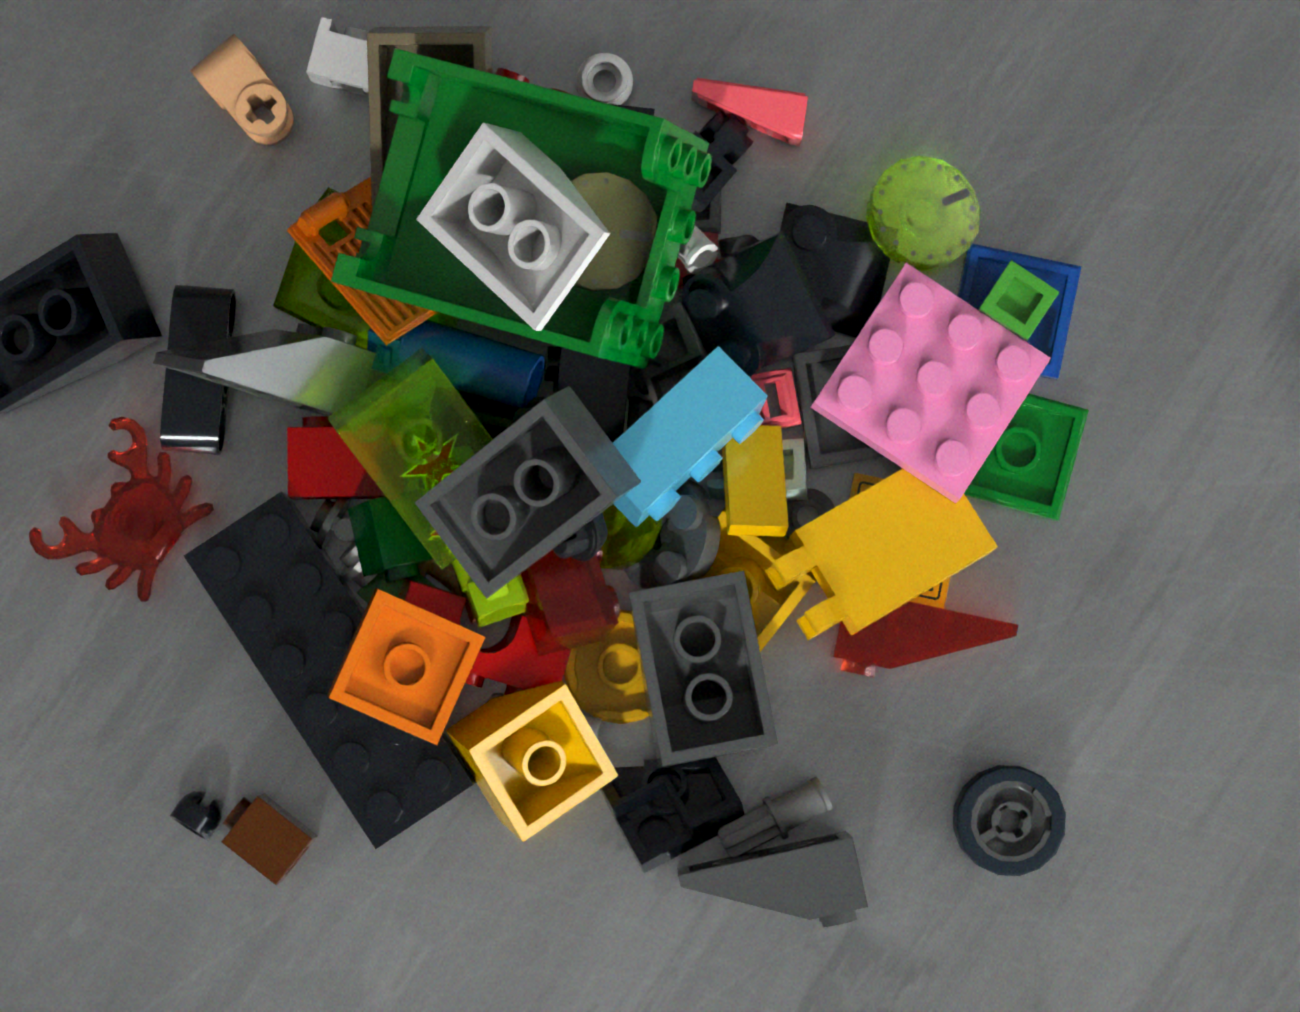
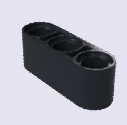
M175 285L171 304L167 350L234 337L236 316L235 290ZM166 368L160 428L161 449L165 451L220 455L225 439L229 387Z

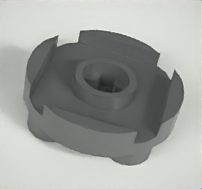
M688 479L676 490L681 496L680 500L658 521H655L649 515L639 526L635 527L621 511L618 513L614 541L610 548L611 560L616 567L624 569L630 580L644 589L691 581L692 579H701L710 570L716 558L721 534L719 519L717 516H711L710 507L705 500H711L706 490L692 480ZM668 521L667 528L674 532L671 542H663L662 544L660 539L661 530ZM654 522L657 523V527H656V528H653V526H652V524H653ZM649 538L650 543L646 544V539ZM633 553H637L636 558H633ZM618 559H621L620 565L617 564Z

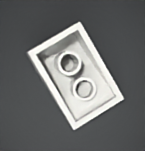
M484 122L416 219L536 331H541L611 234L561 168L521 132Z

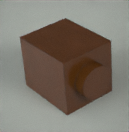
M261 794L253 802L243 797L223 822V825L230 829V831L221 842L272 883L278 885L283 882L318 836L266 794Z

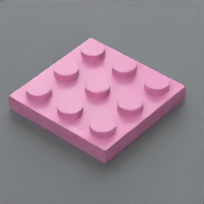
M906 263L810 408L956 504L965 493L1051 358Z

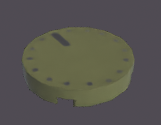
M608 172L583 174L571 180V183L611 233L574 286L588 291L613 290L636 279L647 266L657 230V215L646 194L629 179Z

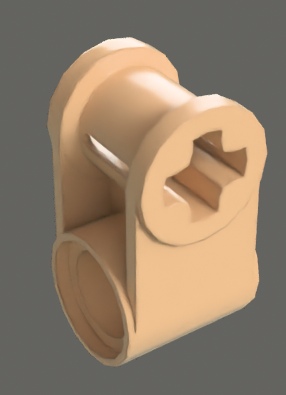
M235 34L231 35L190 70L222 110L226 109L245 133L256 143L265 146L277 145L286 140L292 132L294 115L289 104L279 89L267 77V72ZM262 105L269 111H272L275 116L274 120L268 124L258 119L255 113Z

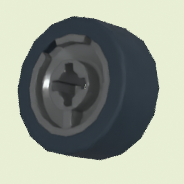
M997 765L978 772L962 787L954 804L953 830L960 848L976 865L997 875L1022 876L1040 869L1056 855L1065 836L1066 812L1059 793L1043 776L1021 766ZM1004 809L1015 810L1019 816V824L1012 831H1004L998 826L1002 816L1001 811Z

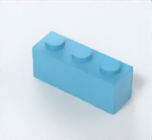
M719 346L613 442L614 446L641 480V483L614 503L635 527L639 526L649 515L655 521L661 519L680 500L681 496L676 492L680 486L691 476L697 482L703 480L723 459L718 453L722 447L732 438L741 444L764 421L759 413L768 395Z

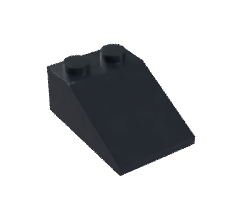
M118 233L77 234L0 281V414L113 365L163 337Z

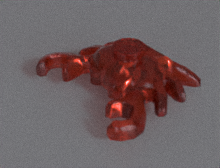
M118 417L112 419L108 426L113 431H128L132 436V445L124 452L110 451L107 454V458L111 462L129 470L131 474L130 480L126 483L115 482L111 485V498L104 508L92 511L91 520L94 525L92 532L84 533L70 518L63 516L60 518L59 525L63 529L64 537L58 545H48L44 541L42 530L36 527L29 532V540L35 552L48 560H61L84 552L92 551L96 553V559L80 563L75 567L76 572L81 576L97 574L113 565H118V568L106 580L105 587L108 590L118 588L127 582L135 571L140 570L137 582V596L141 602H147L152 594L157 571L166 556L188 528L209 516L214 511L213 504L206 502L195 505L183 513L182 507L191 492L192 477L187 474L183 476L173 493H171L170 485L173 469L170 455L167 452L159 453L157 457L158 474L153 477L149 469V445L145 429L134 419Z

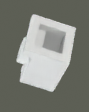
M321 17L306 70L311 82L369 97L367 33L369 31L346 27L345 33L340 34L337 33L338 30L332 19Z

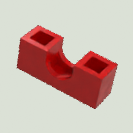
M411 579L403 580L398 596L402 600L460 625L461 615L467 599L459 594ZM523 614L512 616L505 636L495 645L480 649L465 683L482 688L485 678L507 684L504 695L562 681L577 633Z

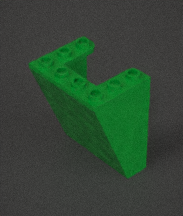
M395 48L387 78L403 82L401 101L392 99L389 109L390 112L399 115L368 229L357 227L354 238L362 240L359 253H356V257L338 253L331 282L587 355L646 369L649 358L654 359L657 356L662 344L664 327L659 324L664 303L665 301L670 302L673 299L678 287L680 271L679 268L675 267L680 246L681 244L686 245L689 242L694 230L696 214L695 211L691 210L695 192L697 187L702 188L705 185L710 173L712 157L710 153H707L709 142L664 118ZM484 122L521 132L557 164L570 181L583 174L608 172L629 179L646 194L657 215V230L647 266L636 279L613 290L588 291L573 286L541 331H536L416 219Z

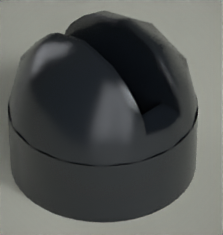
M193 791L186 794L178 802L170 817L194 834L209 841L220 823L222 809L217 799H214L208 808L204 809L200 804L206 792Z

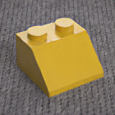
M562 681L492 698L445 730L498 820L523 842L618 777L616 770L567 685Z

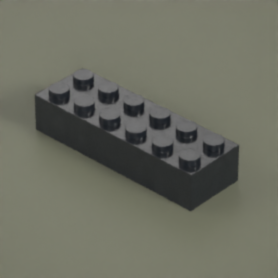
M280 492L185 554L184 558L374 848L377 849L474 785L476 781L444 731L438 744L435 745L327 697L365 610L346 581L340 576V572L325 549H322L315 541V534L292 499L288 497V494Z

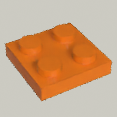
M375 588L328 691L327 697L437 745L485 640V636Z

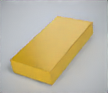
M760 425L741 444L732 438L722 447L727 535L785 537L789 527L781 426Z

